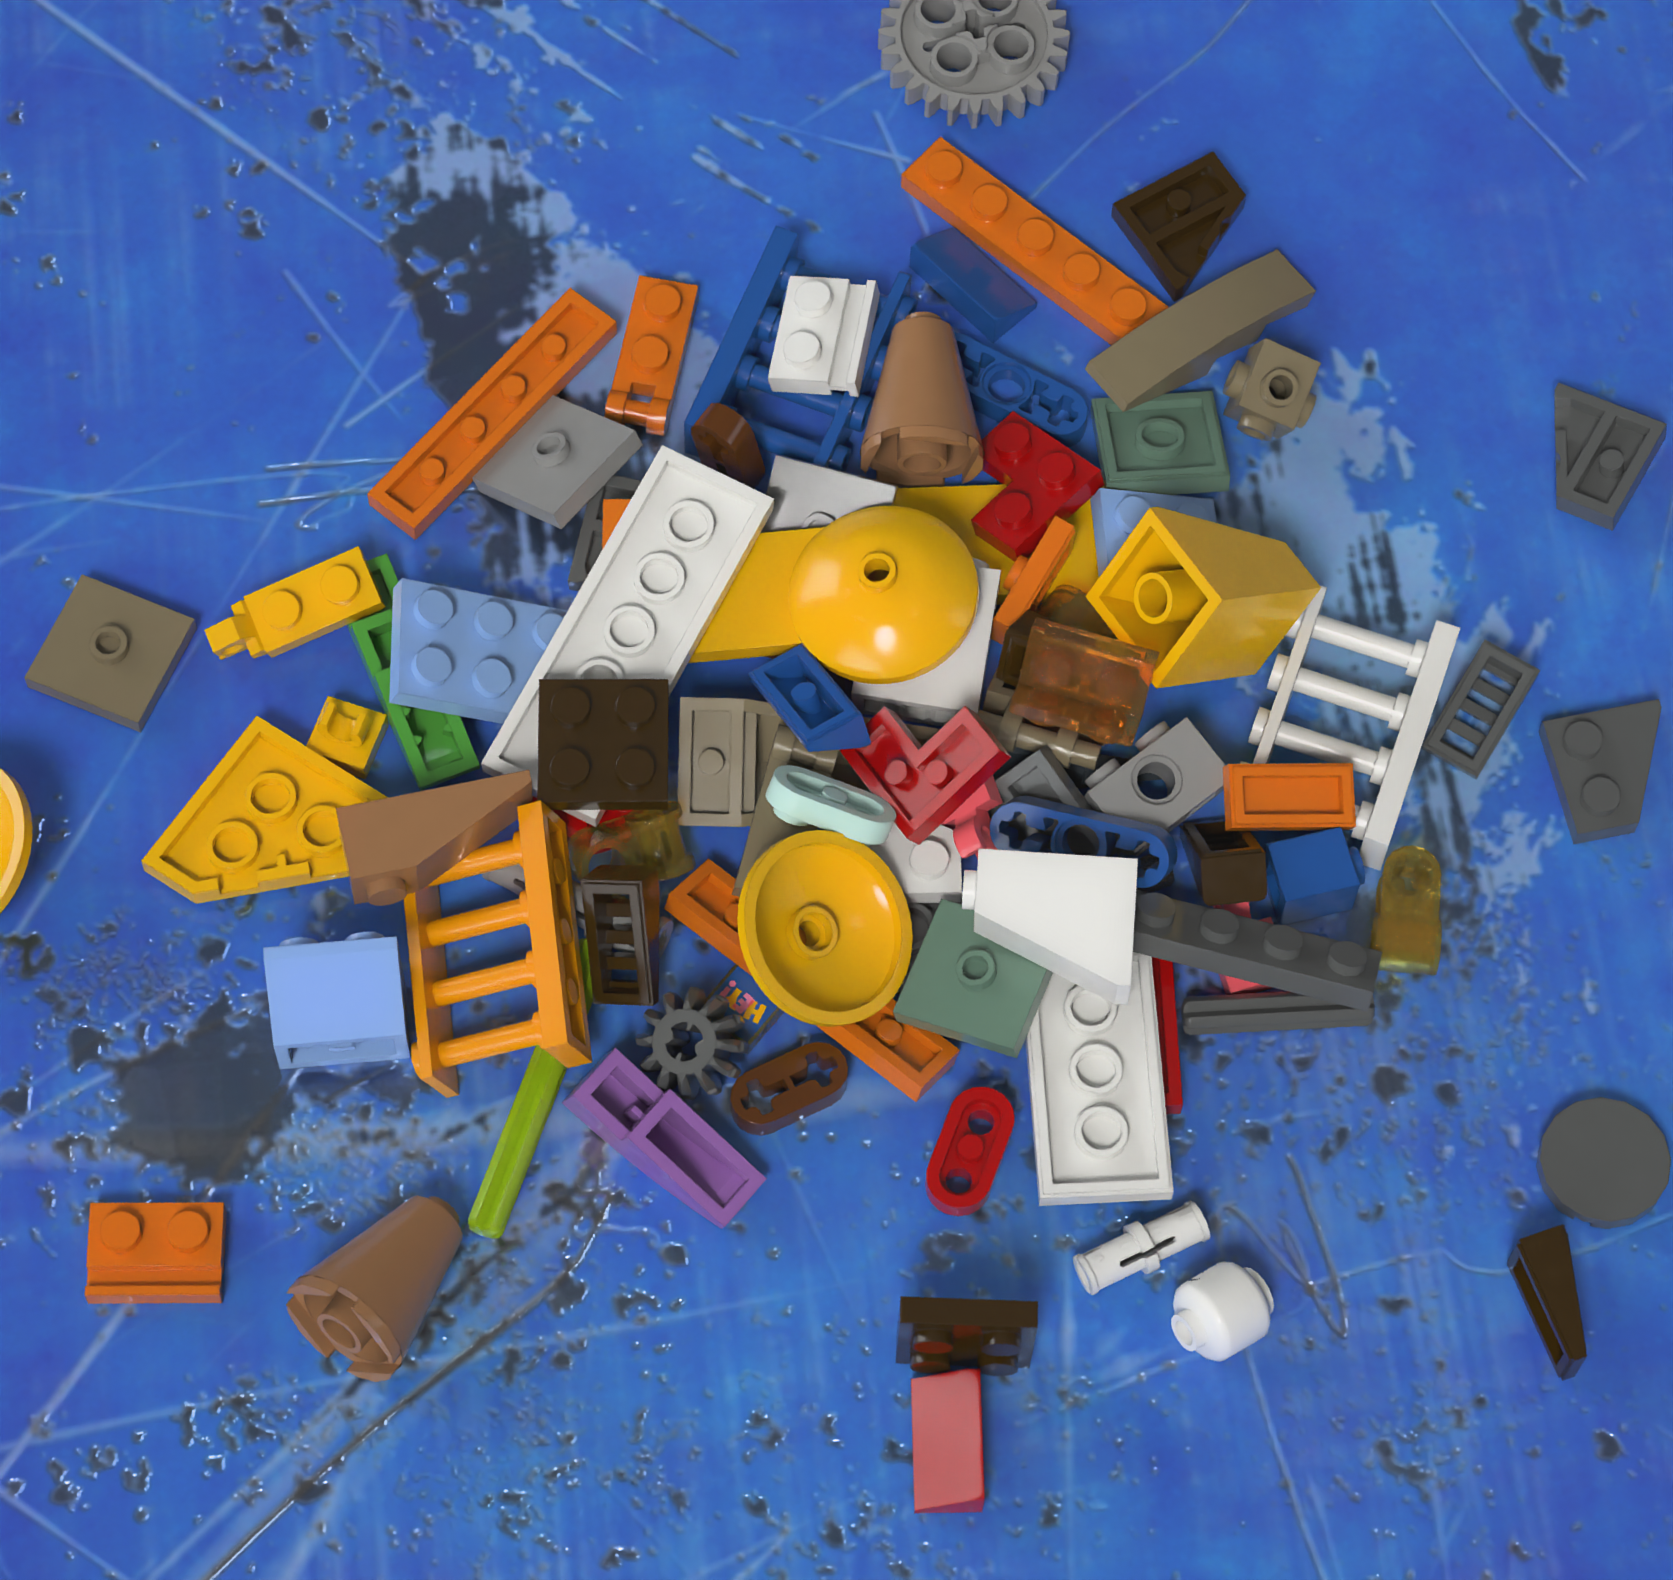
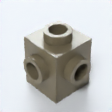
M1263 339L1249 348L1244 362L1237 360L1230 370L1223 387V394L1230 397L1223 415L1238 421L1237 429L1262 441H1271L1272 437L1279 439L1295 430V427L1301 429L1309 419L1316 402V395L1311 393L1310 389L1321 363L1272 340Z

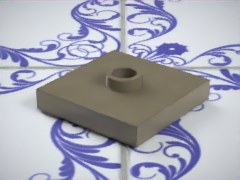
M82 574L24 677L27 687L141 732L197 630L195 619Z

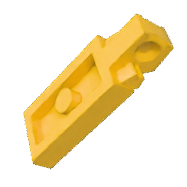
M357 546L244 596V600L231 605L234 613L233 617H229L204 631L213 653L219 656L221 660L246 649L249 650L253 659L266 654L273 658L378 612L386 606L364 553Z

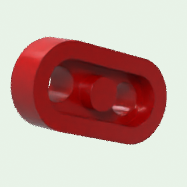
M973 1087L963 1091L954 1099L926 1171L925 1189L930 1202L945 1214L952 1216L972 1214L983 1207L991 1193L1012 1137L1015 1120L1013 1107L1009 1100L993 1088ZM975 1119H984L991 1124L992 1130L986 1134H976L971 1131L968 1124ZM953 1177H962L969 1182L970 1188L963 1193H955L947 1187L946 1182Z

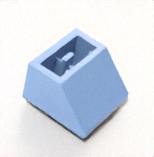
M359 932L348 936L345 941L318 943V941L311 938L298 937L287 939L281 942L279 946L263 948L273 1046L279 1069L410 1058L406 984L397 936L384 937L376 932Z

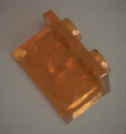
M1036 617L1030 631L1019 681L1012 696L1009 711L1012 714L1027 718L1034 724L1057 726L1085 734L1099 743H1116L1128 747L1132 746L1144 715L1160 652Z

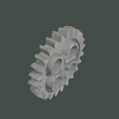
M890 0L889 8H882L881 24L878 30L881 69L890 70V87L892 89L905 87V104L911 105L921 99L925 100L924 116L927 118L934 115L939 109L947 111L946 121L949 126L956 122L959 114L968 116L972 129H977L980 116L986 114L989 115L996 126H1001L1004 110L1008 109L1013 115L1021 119L1024 117L1025 100L1040 107L1043 105L1045 89L1054 91L1057 89L1059 72H1064L1066 69L1070 31L1065 30L1067 13L1065 10H1056L1057 0ZM995 8L1001 11H990L987 9ZM938 20H939V21H942V22H945V23L936 24V23H932V22H930V21H938ZM1012 56L1018 59L1009 60L1002 57ZM955 68V69H958V70H961V71H960V72H950V71H947V70H945V69Z

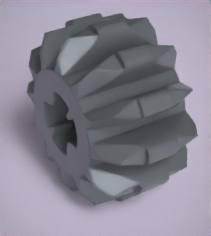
M690 987L684 1001L674 992H667L663 995L666 1015L653 1009H647L644 1012V1018L648 1023L655 1026L653 1035L642 1033L638 1034L635 1038L637 1045L653 1048V1053L646 1056L640 1062V1067L642 1071L649 1073L661 1070L656 1086L663 1092L669 1089L672 1090L678 1085L682 1099L694 1100L699 1093L701 1085L707 1094L715 1096L722 1092V1084L718 1072L730 1078H738L741 1074V1069L738 1065L731 1062L729 1058L731 1052L743 1054L749 1050L748 1042L731 1038V1034L740 1030L745 1021L741 1015L737 1014L724 1017L729 1003L728 999L724 996L715 995L706 1003L704 990ZM688 1031L702 1034L703 1040L695 1045L697 1056L684 1054L682 1051V1047L690 1042Z

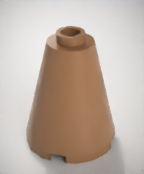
M931 312L909 314L905 320L898 322L893 327L860 448L861 469L866 474L870 467L876 470V480L898 485V488L944 487L945 478L962 474V484L973 480L983 468L984 449L954 330L949 323L941 320L940 316Z
M413 1196L297 1278L288 1289L287 1294H293L294 1296L287 1302L286 1307L299 1332L327 1359L337 1350L352 1360L353 1363L346 1371L354 1376L374 1382L389 1380L402 1365L463 1239L457 1212L446 1201L438 1197Z

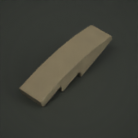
M1275 250L1227 273L1176 302L1088 362L1085 370L1115 404L1125 412L1206 376L1217 358L1256 342L1267 324L1306 308L1316 290L1278 250Z

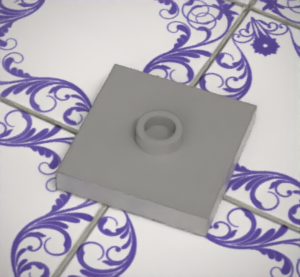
M552 395L472 479L480 493L562 529L640 449L642 443L634 429Z

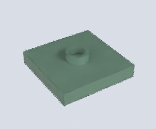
M1213 391L1163 394L1125 412L1110 397L1091 399V420L1100 469L1105 484L1104 488L1167 495L1229 491L1230 472Z
M941 899L893 1010L896 1021L1018 1058L1053 972L974 932L975 910L962 909L961 904Z

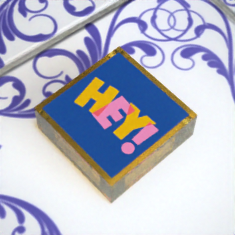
M736 964L706 998L707 1003L715 995L724 996L729 1001L724 1017L734 1014L743 1017L745 1024L740 1030L731 1034V1038L748 1042L749 1050L745 1053L747 1055L784 1013L762 992L754 978Z

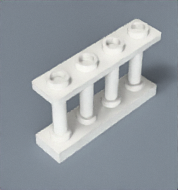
M1321 586L1319 592L1285 635L1296 639L1290 657L1280 653L1277 655L1267 685V689L1277 692L1271 710L1259 707L1248 743L1259 746L1253 764H1269L1274 746L1277 745L1330 763H1353L1354 771L1370 775L1369 782L1381 786L1376 803L1373 804L1363 800L1361 806L1355 805L1356 827L1350 830H1353L1351 837L1363 840L1359 852L1363 865L1381 870L1460 627L1436 620L1430 641L1426 642L1417 639L1414 645L1321 615L1327 587ZM1314 638L1407 668L1405 675L1417 678L1412 695L1399 692L1396 698L1303 668L1302 665L1311 639ZM1293 691L1388 721L1387 728L1399 732L1394 749L1381 746L1378 752L1283 721ZM1244 761L1240 762V764H1250Z

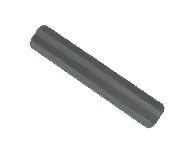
M1289 991L1190 996L1183 1000L1181 1007L1183 1029L1189 1035L1368 1026L1372 1023L1375 1014L1373 997L1367 1012Z

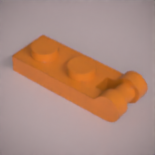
M639 275L612 388L607 397L605 418L622 425L626 423L646 427L647 434L666 435L699 299L698 285ZM632 394L653 397L650 403L631 400Z

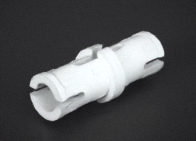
M1190 1200L1185 1202L1183 1206L1142 1225L1139 1221H1134L1124 1226L1123 1235L1083 1254L1073 1256V1264L1086 1291L1094 1295L1099 1290L1140 1270L1144 1274H1150L1158 1270L1161 1260L1201 1241L1209 1240L1210 1230L1200 1208L1195 1202Z

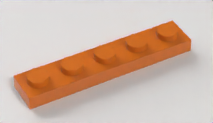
M939 137L901 174V188L1110 345H1113L1138 326L1169 308L942 137Z
M569 288L367 493L369 505L416 540L473 482L472 477L552 395L557 396L617 334L616 321L572 288Z
M708 858L669 893L664 909L751 975L741 950L738 935L737 915L740 897L731 895L736 879ZM799 927L800 938L803 944L806 945V934ZM893 998L880 1011L862 1021L837 1027L817 1026L915 1102L955 1064L960 1049L940 1034L896 1021L893 1010L897 1001Z

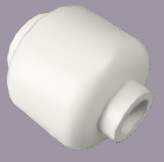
M1220 1262L1186 1281L1176 1289L1173 1301L1175 1315L1171 1318V1326L1175 1337L1186 1350L1196 1351L1209 1360L1224 1361L1259 1341L1268 1333L1271 1321L1270 1314L1273 1313L1274 1309L1273 1297L1264 1279L1253 1269L1242 1268L1238 1264L1231 1262Z

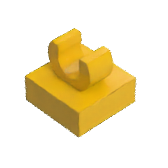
M327 696L306 746L351 775L366 780L389 726L387 715Z

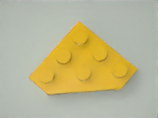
M256 716L141 862L146 873L195 904L348 877L339 835L336 808L388 797L259 716Z

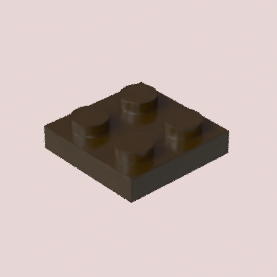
M539 679L537 801L541 800L551 810H668V679Z
M900 1296L895 1363L910 1364L911 1370L927 1374L949 1371L950 1365L977 1366V1369H980V1373L990 1376H1008L1017 1373L1018 1368H1030L1038 1328V1301Z

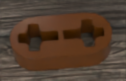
M711 403L691 427V435L701 464L755 489L766 475V470L751 426L741 415L728 406L720 403Z
M813 1042L745 1072L737 1078L731 1089L730 1111L733 1121L741 1130L752 1135L762 1136L774 1133L832 1106L841 1099L846 1091L848 1065L845 1056L838 1048L829 1043ZM816 1063L822 1071L830 1068L833 1069L830 1072L828 1086L821 1087L816 1080H809L801 1085L794 1086L807 1078L809 1064ZM758 1090L763 1098L784 1091L771 1099V1112L762 1115L757 1107L745 1109L749 1105V1093L751 1091Z

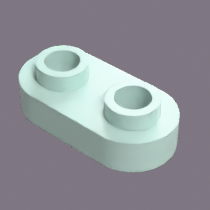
M783 765L777 767L765 794L768 802L774 807L775 815L781 820L796 826L811 824L827 831L842 833L846 838L861 842L867 847L871 844L884 843L896 819L894 808L879 796L798 766Z

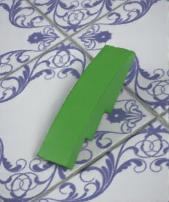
M387 553L367 560L386 607L348 624L347 628L420 791L480 769L479 761L460 716L389 703L393 588L399 581Z

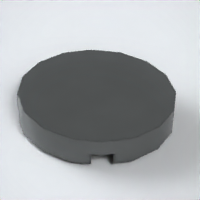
M1598 1097L1577 1101L1555 1115L1541 1138L1536 1168L1544 1193L1558 1211L1571 1219L1577 1217L1584 1222H1590L1592 1227L1610 1229L1631 1225L1652 1211L1668 1185L1671 1157L1664 1134L1649 1115L1627 1102Z

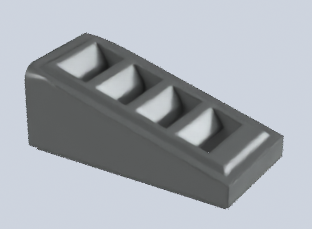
M1484 640L1421 749L1477 780L1534 685L1540 670L1491 642ZM1485 670L1514 686L1515 689L1511 696L1479 679L1482 672ZM1474 690L1501 705L1503 709L1499 716L1468 699L1467 697L1470 692ZM1459 710L1491 726L1492 728L1488 735L1485 736L1455 719ZM1447 730L1479 746L1480 748L1475 757L1442 740Z

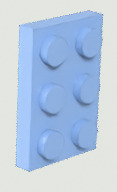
M401 578L393 588L389 703L503 724L566 615L567 610Z

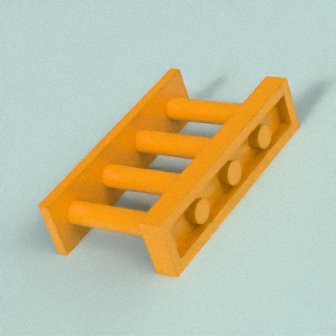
M541 800L517 806L519 831L514 832L513 839L474 850L422 890L407 894L404 898L417 1041L411 1045L412 1064L417 1076L446 1098L459 1095L456 1065L539 1045L542 1050L548 1052L567 1068L592 1063L566 823ZM520 864L524 869L526 890L520 892L518 899L444 918L441 917L438 885ZM526 924L530 928L532 950L527 951L525 959L447 978L444 944ZM529 984L536 988L539 1011L533 1013L531 1020L453 1038L450 1004Z

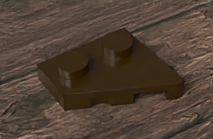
M1212 151L1113 203L1111 217L1175 302L1183 297L1244 208L1246 194Z

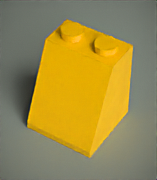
M1150 507L1085 597L1131 657L1139 660L1138 666L1154 687L1158 689L1255 675L1319 592L1321 586L1283 541L1165 508Z

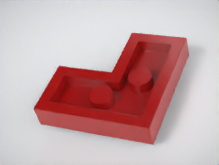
M1012 411L981 440L984 449L982 470L1007 487L971 519L975 535L1014 562L1020 555L1027 558L1036 549L1055 515L1066 521L1099 488L1105 485L1101 470Z
M884 706L865 724L871 740L870 745L862 748L839 750L871 793L884 799L894 808L896 812L894 823L908 840L918 845L1011 758L1010 754L979 715L966 706L923 746L897 713Z

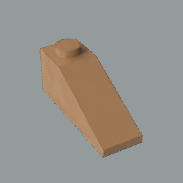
M525 770L336 808L339 835L354 905L369 902L371 905L385 906L403 900L407 894L419 892L518 819L517 806L533 802L530 771Z

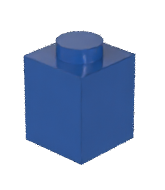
M1341 827L1269 843L1266 846L1267 892L1278 925L1292 924L1352 910L1359 886L1365 883V871L1358 849L1356 847L1348 848Z

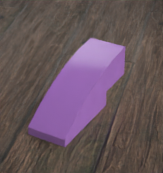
M617 1048L605 1054L562 1102L564 1106L625 1159L688 1207L721 1229L725 1228L767 1179L671 1089L663 1092Z

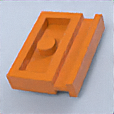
M224 1202L90 1203L86 1261L87 1286H85L84 1294L87 1303H222V1274H224L227 1214Z

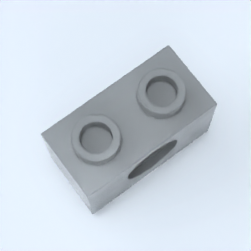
M1188 717L1184 718L1173 728H1170L1165 721H1162L1136 741L1134 745L1140 751L1137 755L1122 766L1113 758L1085 780L1090 790L1084 798L1093 811L1157 825L1169 833L1224 791L1223 767L1226 765ZM1144 773H1152L1162 778L1167 786V797L1158 800L1146 797L1138 787L1137 776ZM1115 833L1117 843V841L1120 838V835ZM1144 841L1135 850L1121 849L1117 852V855L1126 853L1139 856L1149 848L1150 843Z

